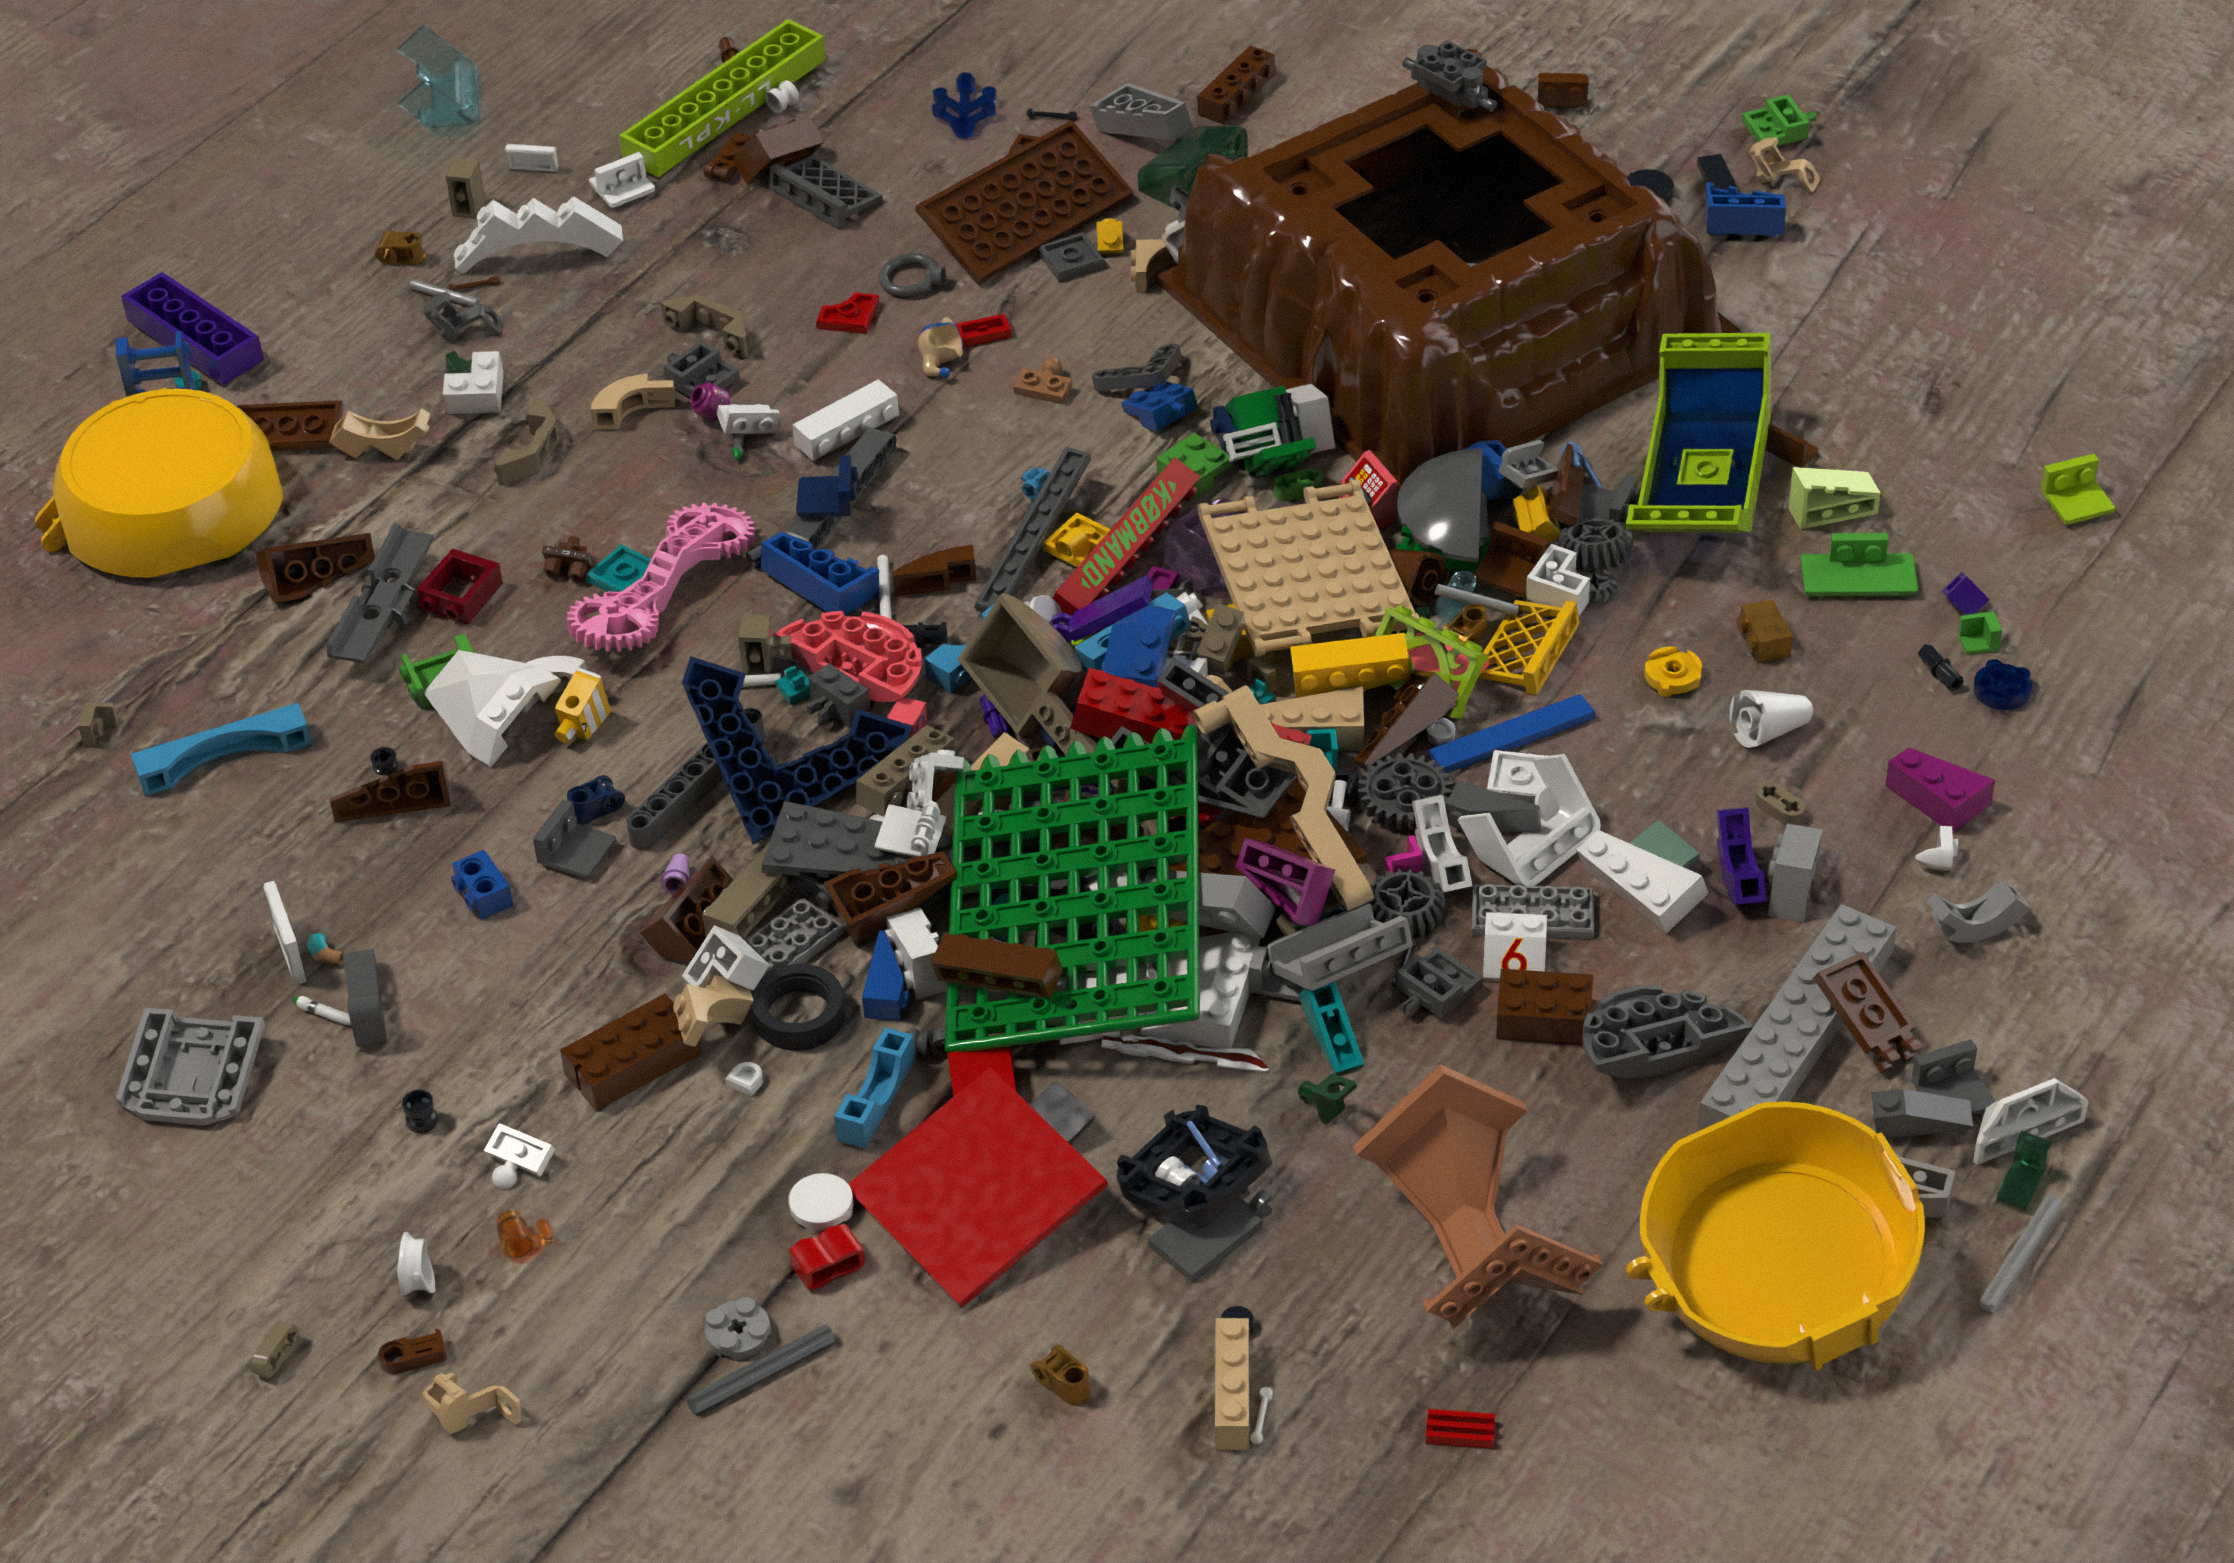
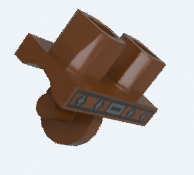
M571 536L567 543L560 542L559 547L543 546L542 554L545 558L543 570L548 577L558 578L562 568H568V577L573 581L583 583L586 578L585 574L596 566V563H592L591 553L587 552L586 546L580 545L578 537Z

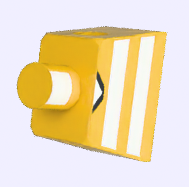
M577 670L575 671L555 707L560 726L554 733L555 737L563 743H569L573 736L587 740L610 715L612 711L600 678Z

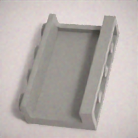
M1365 903L1348 912L1344 911L1270 943L1267 949L1274 974L1313 991L1413 947L1408 918L1399 916L1385 923L1379 922L1373 917L1371 904Z

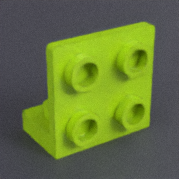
M2094 453L2044 466L2040 491L2066 525L2115 512L2114 504L2096 482L2099 459Z

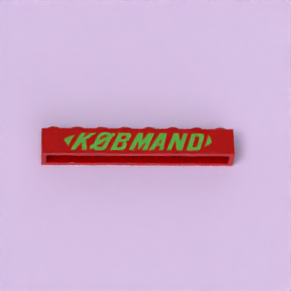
M1176 457L1173 458L1055 592L1052 599L1061 607L1062 613L1074 615L1075 611L1109 594L1111 590L1108 587L1111 584L1116 586L1125 575L1123 570L1126 567L1131 569L1140 558V555H1138L1140 550L1146 552L1155 540L1153 538L1154 534L1161 535L1170 523L1167 519L1170 516L1175 519L1184 507L1181 503L1184 500L1190 502L1199 490L1195 487L1200 479L1198 474Z

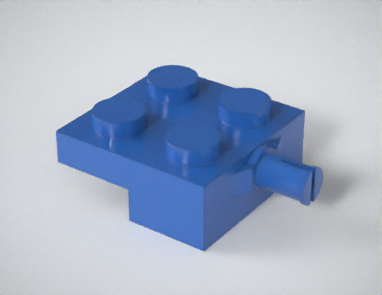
M1167 381L1160 385L1151 386L1144 391L1135 392L1130 395L1129 399L1121 403L1125 413L1138 416L1143 427L1156 431L1199 408L1192 388Z

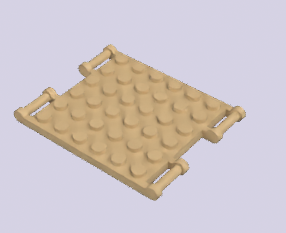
M1359 479L1350 480L1347 484L1314 488V486L1305 487L1304 498L1306 504L1257 511L1253 496L1243 497V500L1220 504H1198L1199 519L1234 606L1237 610L1244 612V631L1255 657L1264 656L1265 652L1312 644L1310 634L1359 627L1364 638L1374 637L1384 617L1386 607L1396 608L1397 605H1402L1413 611V617L1420 619L1413 609L1361 491ZM1348 494L1351 495V497L1338 498V499H1332V500H1326V501H1319V502H1318V500H1317V499H1323V498H1329V497H1336V496H1342V495H1348ZM1245 511L1243 514L1211 518V516ZM1402 622L1397 623L1393 631L1407 629V626Z

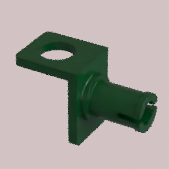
M1330 1074L1319 1085L1313 1084L1310 1081L1302 1082L1298 1088V1095H1301L1299 1099L1315 1104L1321 1123L1328 1124L1345 1109L1346 1106L1343 1099L1357 1088V1084L1355 1081ZM1339 1085L1344 1086L1343 1090L1340 1091Z

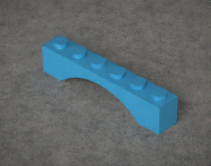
M295 703L131 753V757L144 796L173 788L181 778L193 769L223 755L252 750L286 753L312 745L306 720L299 704Z

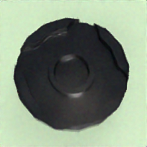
M1644 169L1632 172L1627 176L1631 186H1645L1654 191L1657 197L1664 199L1666 203L1673 197L1674 182L1666 173L1659 170Z

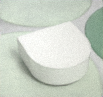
M752 1062L738 1064L725 1078L726 1086L752 1097L763 1083L760 1066Z

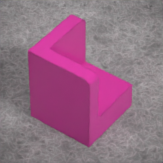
M1414 835L1407 837V852L1385 857L1384 865L1386 870L1396 873L1398 868L1402 872H1408L1411 868L1413 873L1416 874L1422 871L1423 854Z

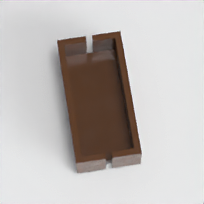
M666 993L560 1049L564 1074L578 1091L581 1090L584 1098L596 1111L702 1054L700 1040L696 1047L684 1044L681 1031L678 1028L679 1023L676 1012L673 1010L674 1002Z

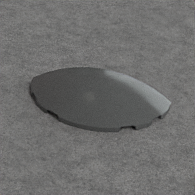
M1483 449L1459 450L1432 458L1417 467L1405 479L1398 493L1397 512L1402 526L1408 527L1412 532L1413 540L1426 549L1432 546L1440 549L1447 558L1468 562L1479 561Z
M1659 985L1636 986L1607 995L1599 1000L1597 1009L1592 1014L1588 1012L1582 1028V1045L1589 1062L1596 1071L1619 1078H1651L1687 1069L1721 1053L1749 1034L1753 1025L1727 1005L1720 1009L1707 1003L1706 995L1687 989H1683L1681 994L1663 992L1662 986Z

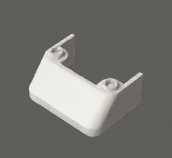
M1565 754L1537 757L1532 760L1545 784V787L1535 797V805L1540 806L1541 828L1539 831L1523 832L1509 844H1506L1490 813L1466 815L1457 819L1479 860L1516 885H1537L1577 853L1576 849L1596 830H1600V819Z

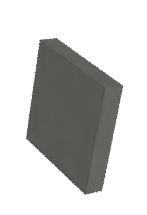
M1084 232L1038 247L1039 256L1058 282L1105 268V260Z

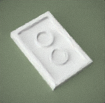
M275 881L264 883L263 888L272 923L293 982L296 985L305 983L306 978L297 942Z

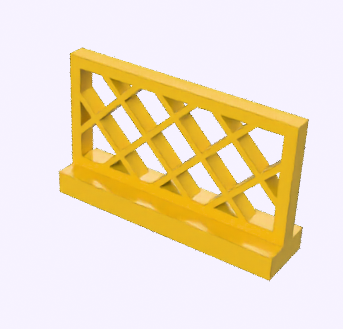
M1515 600L1513 604L1519 605L1518 612L1525 611L1531 612V614L1520 618L1517 615L1506 614L1483 652L1489 656V665L1497 663L1499 667L1491 670L1485 669L1478 678L1523 685L1526 687L1527 694L1538 695L1580 625L1577 602L1565 601L1562 607ZM1547 616H1556L1555 619L1546 622L1542 620V618ZM1533 621L1538 622V625L1527 629L1524 627L1525 624ZM1519 628V632L1507 636V631ZM1545 632L1546 635L1538 639L1533 640V638L1531 637L1535 634ZM1524 638H1526V640L1528 641L1527 643L1518 645L1516 647L1513 644V642L1522 640ZM1505 645L1510 648L1499 653L1495 652L1497 648ZM1533 649L1535 651L1534 654L1524 658L1521 656V653ZM1513 656H1515L1517 659L1505 665L1502 662V660L1508 659ZM1521 667L1524 669L1521 675L1510 673V671Z

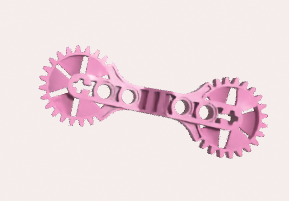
M702 502L700 507L691 504L690 509L683 506L682 511L675 510L674 515H669V520L666 524V538L660 541L641 579L623 591L604 592L603 597L593 594V599L583 597V602L575 601V606H570V612H567V631L570 632V637H576L577 643L584 642V647L595 645V650L604 647L606 652H609L611 648L621 652V649L624 647L631 651L633 645L641 648L642 642L650 643V638H655L656 632H658L659 613L665 610L683 573L702 560H720L721 555L731 558V553L740 555V550L748 551V546H753L756 528L755 522H752V517L746 516L745 511L737 512V507L727 509V504L717 507V503L707 506L705 502ZM734 533L738 536L732 540L724 541V538ZM599 611V615L590 619L586 617L587 614Z

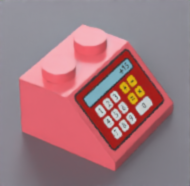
M1370 450L1365 451L1342 479L1341 484H1347L1350 480L1359 479L1361 491L1378 529L1397 523V480ZM1342 495L1339 498L1351 497V495Z

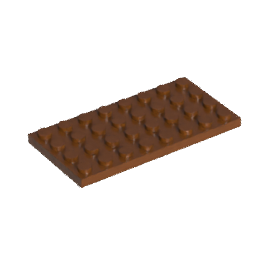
M1070 120L917 204L915 211L971 278L979 284L1038 251L1040 245L1061 238L1132 198L1134 191L1074 121Z

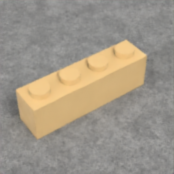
M1216 1318V1450H1249V1318Z

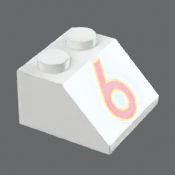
M1486 912L1483 982H1500L1501 969L1545 971L1547 915Z

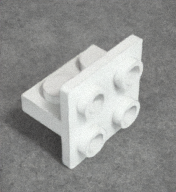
M639 152L594 169L595 177L589 179L590 185L611 208L621 206L624 203L655 192V186L646 177L644 157Z

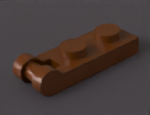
M734 132L711 162L706 163L704 168L705 177L714 178L716 176L720 177L723 181L729 182L738 171L732 159L750 140V135Z

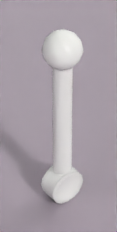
M1269 1387L1260 1389V1409L1255 1431L1250 1435V1441L1255 1445L1260 1444L1263 1440L1261 1430L1267 1403L1273 1397V1391Z

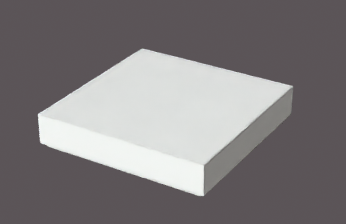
M1494 750L1487 789L1525 802L1535 803L1536 794L1545 787V784L1532 760L1545 756Z

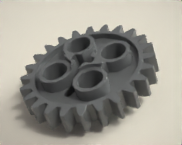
M1398 753L1397 759H1392L1391 756L1386 755V762L1378 759L1376 760V766L1368 765L1367 772L1361 773V780L1358 781V801H1361V809H1367V817L1375 815L1376 823L1385 820L1387 828L1396 823L1398 830L1402 828L1403 824H1407L1408 828L1413 830L1416 820L1412 801L1443 795L1445 803L1453 792V782L1450 781V774L1444 773L1443 766L1435 767L1434 759L1427 763L1424 762V755L1420 756L1418 760L1414 759L1413 753H1410L1408 758H1403L1402 754Z

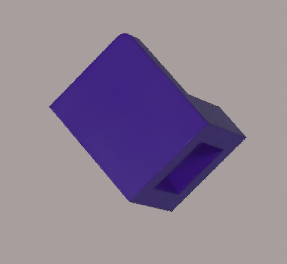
M1962 572L1941 591L1964 615L1975 614L1990 600Z

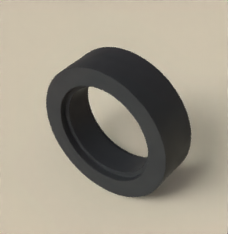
M791 964L777 968L765 975L752 993V1011L755 1028L763 1040L780 1049L800 1051L823 1045L840 1031L845 1020L844 997L840 982L832 973L815 965ZM797 991L816 993L822 996L828 1003L821 1015L802 1023L783 1022L776 1019L769 1012L775 1000L785 994Z

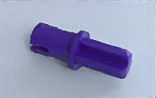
M985 694L982 695L979 701L984 712L983 720L989 726L993 738L1000 737L1004 732L1008 734L1005 718L991 701H987Z

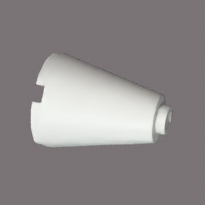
M1742 690L1740 694L1734 695L1732 698L1729 719L1731 725H1736L1738 733H1734L1739 743L1747 748H1752L1809 723L1814 710L1812 703L1803 695Z

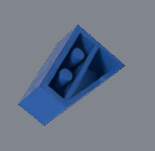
M1706 182L1704 208L1706 234H1713L1715 236H1723L1725 234L1750 236L1754 234L1767 237L1784 235L1785 195L1753 190L1752 194L1737 192L1738 187L1729 186V190L1714 188V183Z

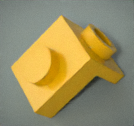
M1107 218L1102 220V222H1097V244L1100 254L1123 253L1122 221Z

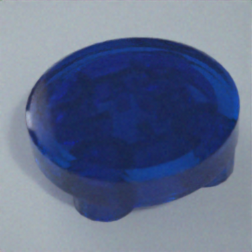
M1997 659L1988 660L1986 666L1981 668L1974 677L1973 692L1976 698L1988 707L1999 710L2019 708L2030 699L2032 691L2031 672L2025 667L2004 664Z

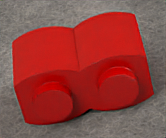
M846 1224L830 1226L819 1236L798 1240L789 1248L790 1265L807 1290L820 1288L836 1277L846 1276L865 1265L864 1249Z

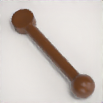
M491 276L487 280L455 285L450 283L447 289L456 292V290L488 284L497 286L500 284V278L498 276Z

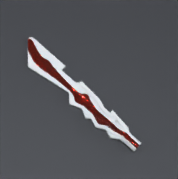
M1129 1035L1124 1037L1103 1036L1102 1048L1115 1049L1121 1053L1145 1058L1147 1056H1155L1164 1060L1192 1064L1199 1060L1215 1062L1218 1068L1267 1073L1269 1071L1268 1066L1251 1049L1196 1048L1190 1041L1175 1043L1168 1038L1159 1039L1154 1036L1138 1037Z

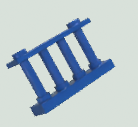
M181 331L176 332L175 346L135 350L134 347L130 348L127 337L116 338V358L126 397L147 392L145 389H140L139 384H142V381L175 377L183 378L184 387L169 389L195 390L188 362L190 347L188 341H183ZM177 356L179 362L177 367L142 371L134 366L138 360Z

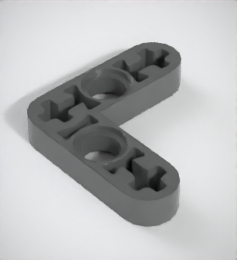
M1167 344L1159 347L1145 366L1103 369L1093 373L1094 389L1098 391L1149 387L1164 383L1182 360L1179 345Z

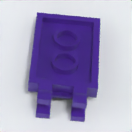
M1146 575L1075 611L1074 615L1059 613L1052 616L1051 621L1054 624L1052 626L1068 643L1072 640L1076 642L1148 606L1153 583L1149 576Z

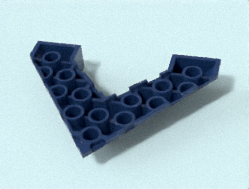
M690 656L682 680L683 688L752 845L773 833L784 801L810 807L820 805L856 783V780L906 742L912 728L911 725L857 709L849 734L840 737L838 741L832 744L823 745L803 754V757L793 762H786L777 766L773 757L769 756L763 746V740L753 723H750L746 717L743 706L739 701L746 673Z

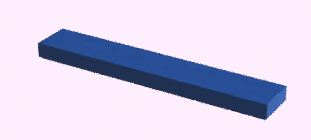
M1581 694L1429 749V758L1435 760L1436 767L1443 766L1444 773H1449L1492 757L1494 750L1509 751L1595 719V711Z

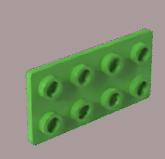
M1831 533L1829 554L1801 555L1804 593L1806 596L1917 595L1918 585L1913 554H1887V533Z

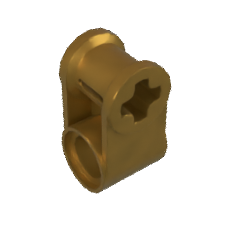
M386 231L382 234L377 245L375 257L383 264L415 266L426 261L427 253L422 248L423 238L419 232Z
M1480 604L1466 605L1444 629L1457 633L1459 635L1458 640L1465 644L1467 641L1478 644L1487 635V610Z
M1056 1344L1051 1348L1050 1354L1041 1361L1036 1360L1031 1364V1371L1037 1381L1062 1398L1065 1403L1078 1406L1090 1399L1091 1386L1087 1366L1073 1357L1063 1346Z

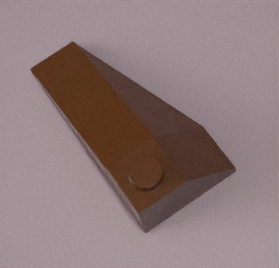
M944 851L909 858L906 863L889 866V863L878 864L879 868L862 871L861 868L849 870L824 883L837 914L854 945L878 935L879 930H886V917L913 910L957 877V873Z

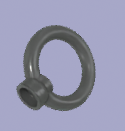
M907 253L896 256L885 263L879 272L881 287L886 292L896 296L917 295L925 292L933 285L943 287L946 282V268L938 266L933 258L920 253ZM918 263L927 267L926 278L915 285L898 286L889 281L890 273L901 265Z

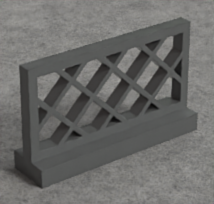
M814 155L787 167H783L778 163L770 166L769 188L838 229L845 226L847 217L882 202L881 194ZM822 185H826V186H837V187H824V186H822ZM839 195H841V196H854V197H839Z

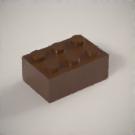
M1501 969L1496 1039L1582 1045V1028L1588 1012L1591 1013L1593 975Z

